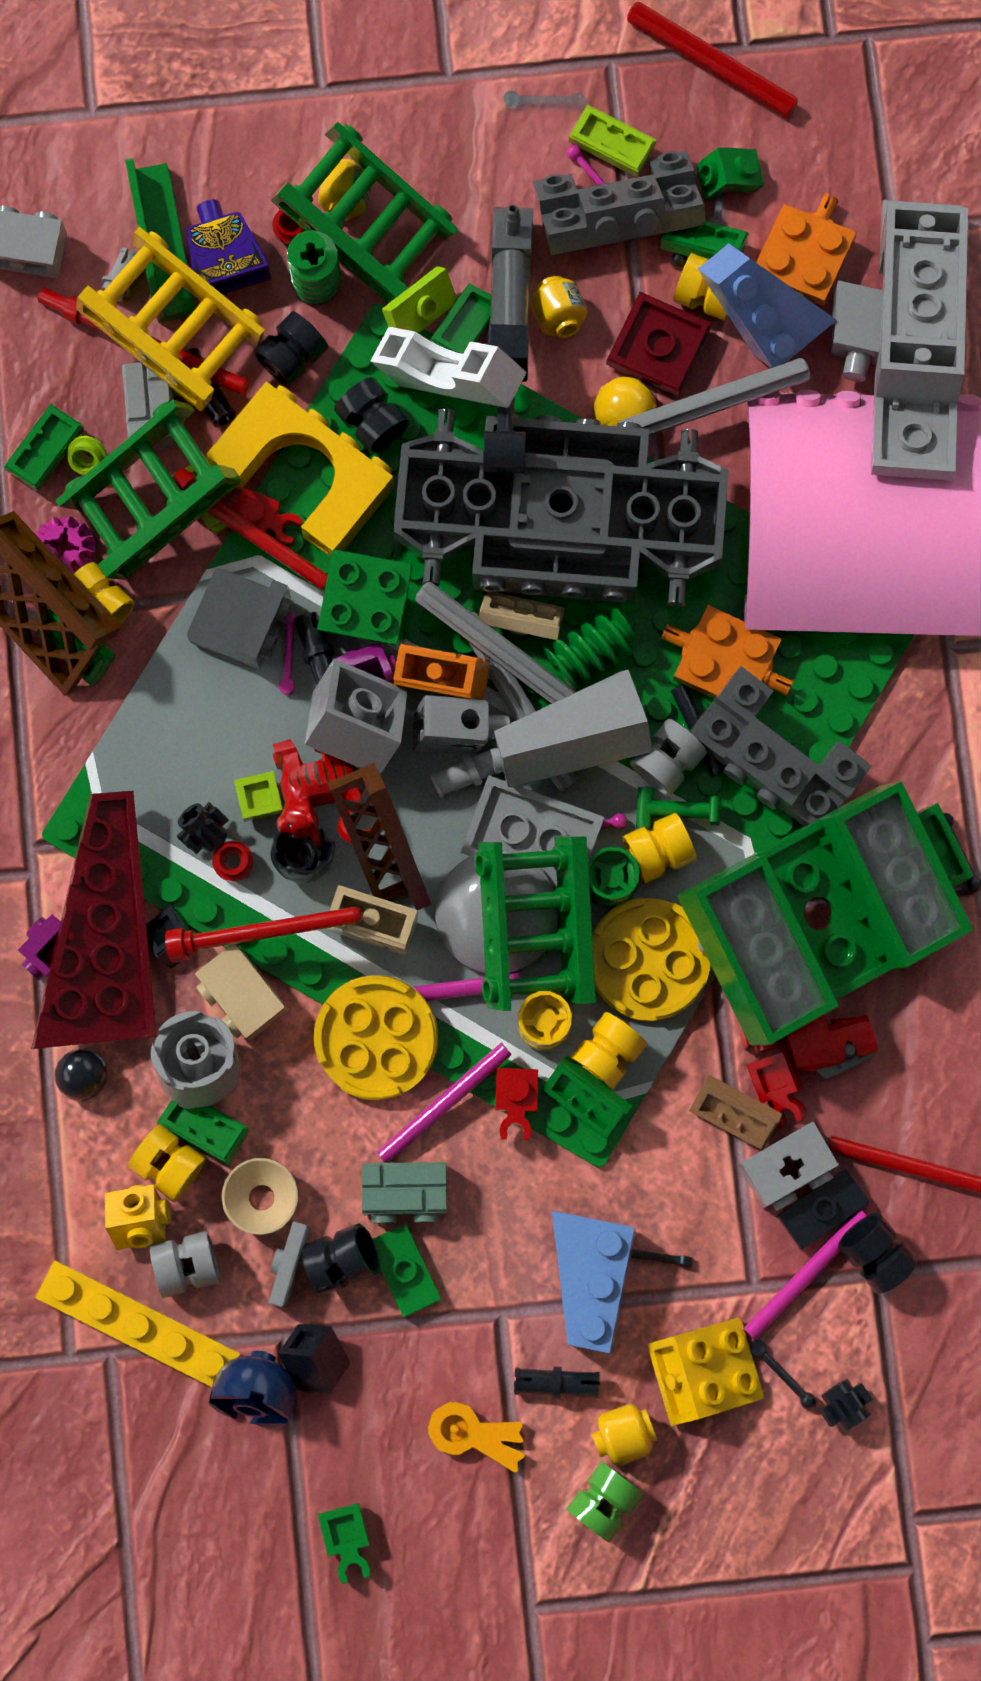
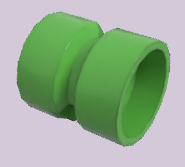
M601 1461L588 1478L589 1489L579 1490L566 1510L610 1543L623 1525L621 1519L623 1513L631 1514L645 1494ZM604 1498L610 1504L601 1512L597 1507L601 1499Z

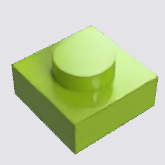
M274 771L234 780L244 822L283 812Z

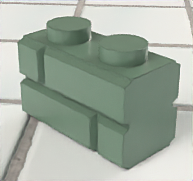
M446 1162L362 1163V1214L364 1216H372V1223L374 1224L397 1223V1215H413L414 1223L439 1222V1215L447 1214Z

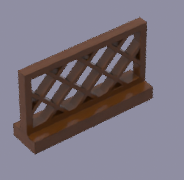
M12 511L0 517V555L5 559L6 565H0V573H8L11 592H2L0 585V627L62 694L66 696L74 691L105 642L114 638L122 626L26 523ZM20 576L32 588L33 594L23 593ZM4 600L13 601L16 619H12L7 614ZM25 601L35 603L38 621L28 620ZM47 605L59 617L60 622H50ZM30 629H40L43 648H39L34 643ZM52 630L62 631L65 650L55 649ZM74 634L87 647L86 651H77ZM57 658H67L70 673L68 678L59 669Z

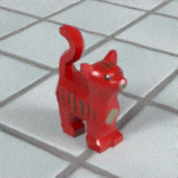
M291 739L273 744L274 754L272 755L277 769L283 770L281 791L285 801L283 812L277 819L278 830L281 833H291L296 838L311 837L316 847L321 846L319 818L313 807L335 804L327 783L356 771V767L329 754L321 753L316 749L314 751L322 755L321 760L303 764ZM356 786L341 794L343 799L358 802L363 792L360 786ZM340 816L337 830L341 838L351 843Z

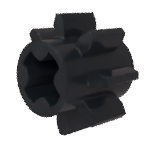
M210 802L204 807L200 803H195L185 809L180 815L178 825L182 831L177 835V838L195 854H198L201 849L206 853H211L225 842L228 832L223 825L229 819Z
M846 1378L821 1395L827 1405L820 1408L819 1411L830 1427L839 1423L845 1432L871 1415L865 1405L873 1399L862 1383H858L853 1387L848 1378Z

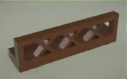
M372 763L327 783L372 895L392 901L408 894L416 910L432 905L387 787L375 764ZM364 783L366 789L358 802L343 799L341 793ZM363 814L377 818L370 831L355 828ZM374 844L388 847L381 860L367 857ZM386 872L401 877L402 881L381 890L379 889L378 885Z

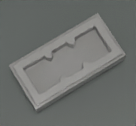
M293 1221L285 1249L277 1248L270 1270V1273L277 1274L268 1301L270 1304L283 1308L288 1307L302 1261V1249L307 1244L311 1231L307 1225Z

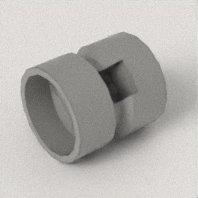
M667 719L652 737L654 742L652 752L635 756L630 765L651 787L661 794L670 797L685 780L683 772L685 770L693 771L708 752L702 743L686 728L671 719ZM669 752L675 756L674 759L668 756Z
M208 1231L185 1236L182 1244L179 1245L174 1240L150 1246L152 1267L162 1298L185 1293L188 1285L191 1284L200 1289L221 1283L218 1263ZM192 1257L194 1268L186 1271L183 1258Z

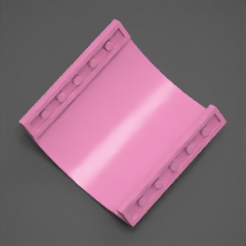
M801 390L797 393H780L777 391L746 402L750 437V533L747 595L744 598L745 629L981 636V398L973 394L959 395L957 403L956 473L954 481L871 475L874 395H860L854 391H841L837 394H820L814 390Z

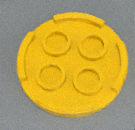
M636 898L614 907L597 924L592 934L595 991L612 1010L622 1016L638 1021H660L680 1014L699 997L709 976L710 962L706 954L698 948L699 940L683 907L661 899Z
M368 975L345 983L335 990L324 1002L314 1027V1047L319 1064L321 1063L325 1072L341 1087L340 1089L362 1099L384 1100L407 1092L417 1085L428 1073L438 1049V1026L429 1003L413 986L391 976Z

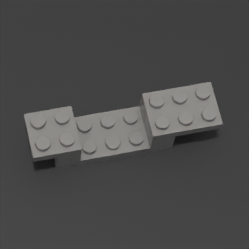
M883 200L879 274H883L881 345L875 370L871 475L954 481L956 473L957 403L965 369L968 208L960 205Z

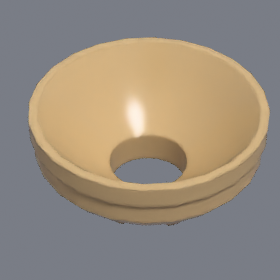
M267 1158L247 1160L236 1166L225 1180L222 1189L224 1211L228 1219L244 1232L253 1235L274 1233L283 1228L296 1211L298 1204L297 1184L292 1174L276 1161ZM261 1185L270 1187L274 1193V1203L266 1210H256L250 1203L252 1190Z

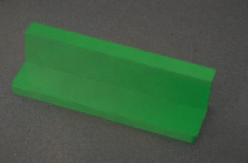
M133 158L125 159L138 227L140 226L148 234L150 231L158 234L167 243L168 250L187 265L168 164L164 163L136 169ZM151 261L146 267V273L152 298L170 276ZM182 287L157 316L158 323L189 317L196 309L193 295Z

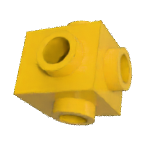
M154 1184L146 1186L135 1185L128 1189L105 1193V1228L116 1250L145 1248L151 1244L166 1242L165 1225L171 1223L170 1207L167 1199L161 1200Z

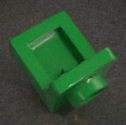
M718 147L697 164L698 179L701 183L704 199H714L723 191L757 192L764 186L756 149Z

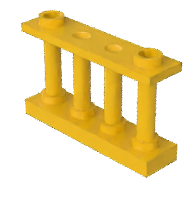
M139 226L134 232L132 244L139 251L104 291L98 290L96 292L87 285L77 297L76 310L193 406L202 411L213 396L214 388L210 386L212 384L211 377L245 338L257 347L262 341L265 329L261 327V320L248 309H239L168 250L169 247L163 238L152 231L148 234ZM152 261L170 277L135 317L130 316L127 318L116 309V301ZM184 287L201 303L167 342L162 341L159 344L148 335L149 330L147 327L181 288ZM215 313L229 324L232 329L198 368L193 367L190 369L179 360V352L212 314Z

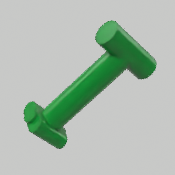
M638 787L636 828L645 827L652 829L653 816L666 817L673 813H676L680 818L709 819L710 825L719 826L721 824L722 799L720 796H711L710 802L654 800L653 787Z

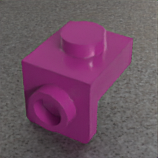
M380 642L362 649L352 650L343 656L335 658L390 683H394L396 659L393 654L386 657Z
M53 914L47 919L44 917L38 919L26 933L29 939L18 949L26 957L21 965L39 981L44 975L48 977L50 968L41 960L55 947L60 921Z

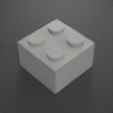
M333 659L313 691L305 745L321 753L329 754L348 762L359 769L374 763L379 774H381L401 744L408 690L337 659Z

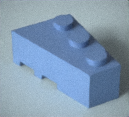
M729 243L698 268V271L754 356L770 368L785 364L837 321Z
M552 1211L568 1345L612 1353L636 1229L631 1226Z

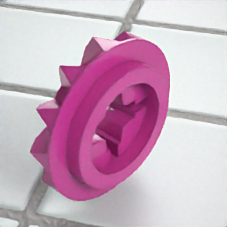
M71 516L67 518L53 517L51 521L44 525H39L36 535L58 558L57 550L51 547L50 544L60 543L62 537H65L67 533L68 543L77 550L65 551L60 561L74 574L84 565L93 562L96 552L95 539L85 523Z

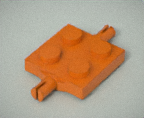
M828 193L823 194L816 213L804 212L783 204L756 262L809 301L824 307L856 240L857 233L835 224L830 219L839 200L834 195L830 199V194Z
M709 605L699 624L690 634L669 623L662 634V640L683 648L682 660L673 680L683 685L685 684L687 687L715 699L740 666L769 688L787 696L794 680L772 672L773 657L782 638L764 630L745 629L744 621Z

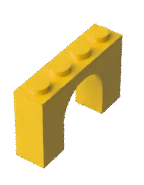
M266 381L209 450L206 458L211 465L218 464L234 468L243 481L237 486L238 489L242 490L243 486L247 484L264 461L272 453L283 447L304 445L323 453L335 469L334 481L328 494L304 522L301 529L303 537L331 558L333 550L344 551L395 488L394 479L391 475L392 469L380 458L373 456L370 459L360 452L361 446L348 434L342 432L339 436L327 427L329 422L314 409H310L307 412L297 405V398L288 389L281 385L275 388Z

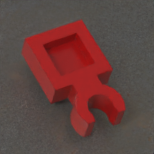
M244 486L232 509L267 534L269 532L275 534L276 539L286 547H293L295 542L294 538L283 533V529L287 525H294L298 528H301L303 525V520L296 514L286 513L279 515L280 502Z
M788 1049L752 1061L746 1065L760 1102L765 1103L772 1100L773 1109L782 1113L776 1126L778 1129L788 1124L784 1116L785 1109H789L794 1113L797 1122L807 1117L804 1104L794 1098L793 1095L794 1092L799 1091L803 1087Z
M497 1068L495 1111H507V1118L500 1125L501 1140L507 1141L508 1128L513 1124H517L523 1128V1141H529L531 1126L525 1118V1112H537L538 1069Z

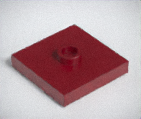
M640 291L606 360V365L678 397L710 332L712 323Z

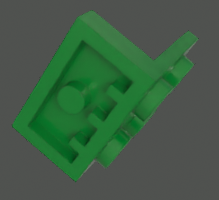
M333 550L317 630L395 646L404 644L407 631L402 630L401 626L413 569L412 565L394 560Z

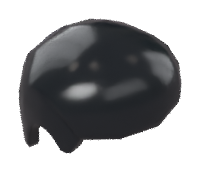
M319 826L321 846L317 847L311 837L296 838L291 833L281 832L274 836L270 856L274 867L282 877L299 884L315 882L329 870L336 846L334 841L331 842L326 837L322 827Z

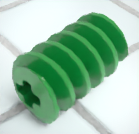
M307 230L297 234L291 240L287 249L292 287L296 296L303 302L311 305H322L331 301L338 294L341 287L338 250L334 241L322 232Z
M615 606L610 607L608 610L609 619L601 614L595 617L596 629L589 623H584L581 626L582 637L576 632L571 631L567 635L568 645L561 640H556L553 643L555 655L544 648L558 676L573 690L577 689L576 675L579 674L586 681L591 680L589 667L593 666L599 672H605L603 663L605 657L616 665L619 663L617 650L621 649L628 656L633 655L630 642L636 641L635 635L624 616Z

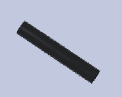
M684 684L674 688L671 694L690 731L700 718V714ZM707 753L703 759L711 776L715 777L722 774L725 766Z

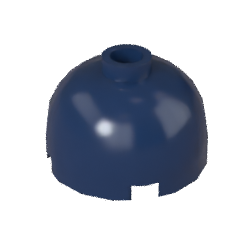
M252 1351L251 1356H239L232 1359L218 1371L212 1384L209 1405L217 1412L233 1419L237 1418L238 1413L254 1417L250 1424L271 1427L285 1426L288 1424L294 1409L295 1387L293 1379L283 1366L275 1362L276 1357L264 1351Z

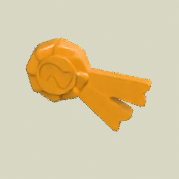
M448 1402L437 1408L431 1415L428 1435L434 1446L441 1452L460 1455L474 1447L513 1472L518 1471V1461L525 1457L523 1452L501 1443V1441L523 1442V1438L519 1433L523 1426V1423L520 1421L480 1423L470 1406L457 1402Z

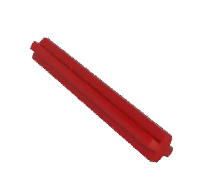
M635 2L627 14L628 23L782 117L788 118L795 110L798 99L788 91L645 4Z

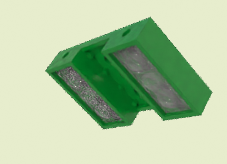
M902 781L878 786L677 895L750 1045H770L838 1007L839 1005L836 1000L891 969L909 967L973 930L954 890L955 886L973 877L971 869L939 803L931 804L917 812ZM813 898L823 899L831 909L827 926L822 930L811 928L804 917L805 906Z

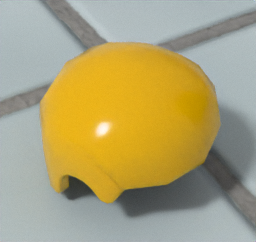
M617 377L603 385L599 389L593 404L596 420L601 425L617 426L620 420L657 408L656 398L651 390L640 380L631 377Z

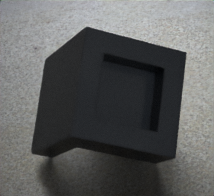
M298 1324L278 1352L286 1370L293 1379L294 1385L298 1390L331 1393L350 1364L331 1326Z

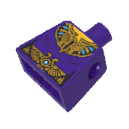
M215 199L200 203L197 206V212L201 223L187 228L192 270L222 295L271 280L267 260L242 214L234 212L224 216L219 201Z

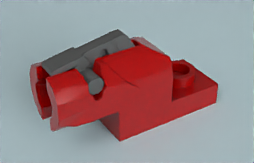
M824 1014L781 1038L785 1041L795 1069L809 1073L816 1071L822 1078L829 1079L871 1059L878 1052V1047L868 1016L831 1019L832 1024L828 1025ZM743 1030L740 1033L744 1050L754 1047L756 1053H762L780 1047L779 1041L770 1045H750Z

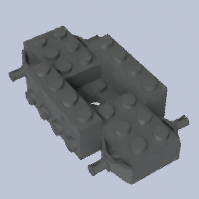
M445 409L438 410L437 431H434V435L415 439L401 446L393 531L394 539L421 556L425 561L423 585L430 582L431 571H433L432 583L439 586L441 563L443 560L475 547L472 571L473 591L634 604L639 561L668 578L670 586L667 604L675 606L676 591H678L677 607L685 606L686 583L689 579L720 567L723 552L729 471L698 456L699 452H696L698 430L691 429L690 444H688L689 428L682 429L678 455L647 464L650 429L641 428L640 424L620 422L617 426L601 425L598 420L579 419L576 423L560 422L558 417L550 415L537 416L536 420L521 419L518 414L514 413L513 430L515 432H526L525 472L494 473L483 472V451L455 437L453 428L456 412L448 409L447 424L445 425L446 411ZM498 413L495 416H486L485 431L497 430ZM557 494L567 495L571 498L573 506L565 513L555 512L549 505L552 497Z

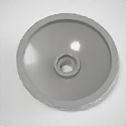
M503 851V854L514 853V852ZM476 854L456 865L444 879L436 899L435 919L439 935L449 952L464 965L485 973L480 876H478L475 869ZM541 868L504 871L505 896L555 891L550 879ZM556 908L506 912L507 937L554 934L558 925L559 912ZM545 951L508 954L509 973L530 965Z

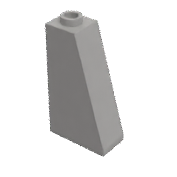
M629 670L612 675L495 730L494 735L497 748L490 749L495 773H504L508 788L652 752L648 720Z

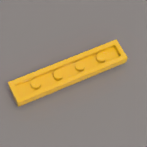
M56 1260L53 1261L35 1297L212 1387L218 1371L227 1362L242 1355Z

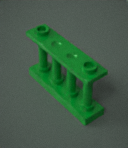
M337 121L324 134L334 144L300 186L295 184L293 187L287 182L270 201L304 231L316 230L327 234L335 243L339 261L389 304L408 289L402 283L404 281L403 275L437 234L441 239L446 240L454 235L458 228L451 223L453 218L444 208L436 204L432 206L362 143V136L353 127L347 124L342 126ZM347 154L364 171L332 211H325L323 213L312 203L314 201L312 195ZM377 181L394 198L361 239L355 238L354 240L342 230L344 228L343 221ZM408 208L424 225L391 265L386 264L383 266L373 257V248L402 212Z
M172 400L159 405L153 411V417L86 475L77 477L69 482L65 487L66 492L55 500L59 507L78 511L82 508L109 549L107 551L108 556L98 564L106 578L126 580L243 482L234 468L218 464L211 465L182 423L195 412L190 404ZM169 433L198 474L196 476L197 481L187 490L181 491L152 448ZM138 459L142 460L168 499L166 501L167 506L157 515L150 514L123 473ZM110 483L138 523L136 527L137 532L127 540L120 538L94 498Z
M587 836L554 837L555 846L552 850L503 854L502 842H478L479 851L475 855V869L478 876H480L486 973V977L482 981V994L487 1002V1009L512 1011L511 996L534 994L539 991H560L563 994V999L570 1003H596ZM554 867L556 870L557 888L554 892L505 896V870ZM554 908L559 912V930L557 933L507 937L506 912ZM558 950L561 953L562 970L559 975L510 979L508 954Z

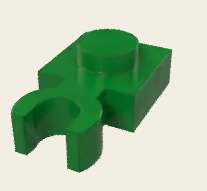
M360 1503L317 1514L327 1555L332 1556L339 1553L341 1555L342 1561L338 1566V1577L341 1583L349 1582L346 1569L352 1563L361 1566L364 1578L370 1577V1564L365 1557L360 1555L358 1549L370 1545Z

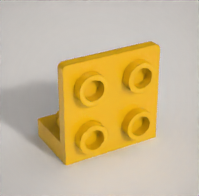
M734 1318L647 1344L671 1426L701 1419L763 1399L764 1394L740 1318Z

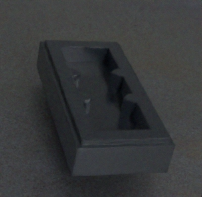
M846 1168L833 1176V1179L817 1187L777 1215V1218L800 1251L870 1203Z

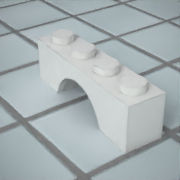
M388 327L371 359V362L398 386L506 408L509 407L527 373L498 346L469 342L464 354L445 349L415 331Z

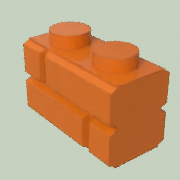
M400 644L393 684L483 700L491 664L489 659Z

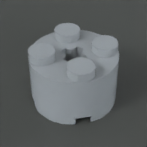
M187 1011L177 1014L163 1023L158 1030L159 1034L154 1044L152 1043L151 1059L160 1085L170 1099L184 1109H193L195 1107L213 1105L236 1089L239 1083L240 1060L232 1033L222 1020L217 1017L213 1018L203 1015L202 1012Z

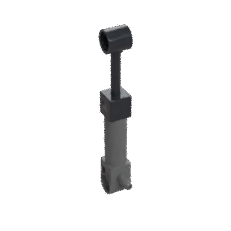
M510 205L508 207L493 208L492 284L488 345L498 346L527 373L522 382H526L528 380L533 208H519L516 205ZM515 396L508 408L498 406L497 430L484 431L483 472H525L526 432H515L513 430Z

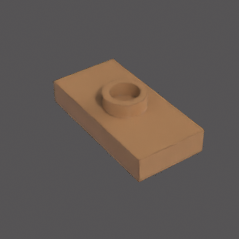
M711 1075L707 1076L689 1110L761 1150L764 1149L782 1116V1113Z

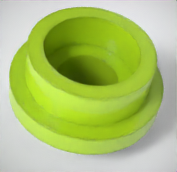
M85 435L79 436L68 447V462L75 472L86 475L107 457V451L104 445L96 438ZM83 450L89 452L93 457L87 456Z

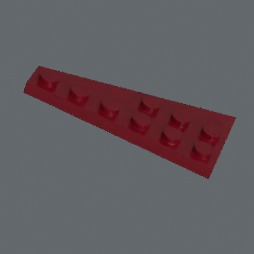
M134 791L93 793L89 797L31 1049L157 1037Z

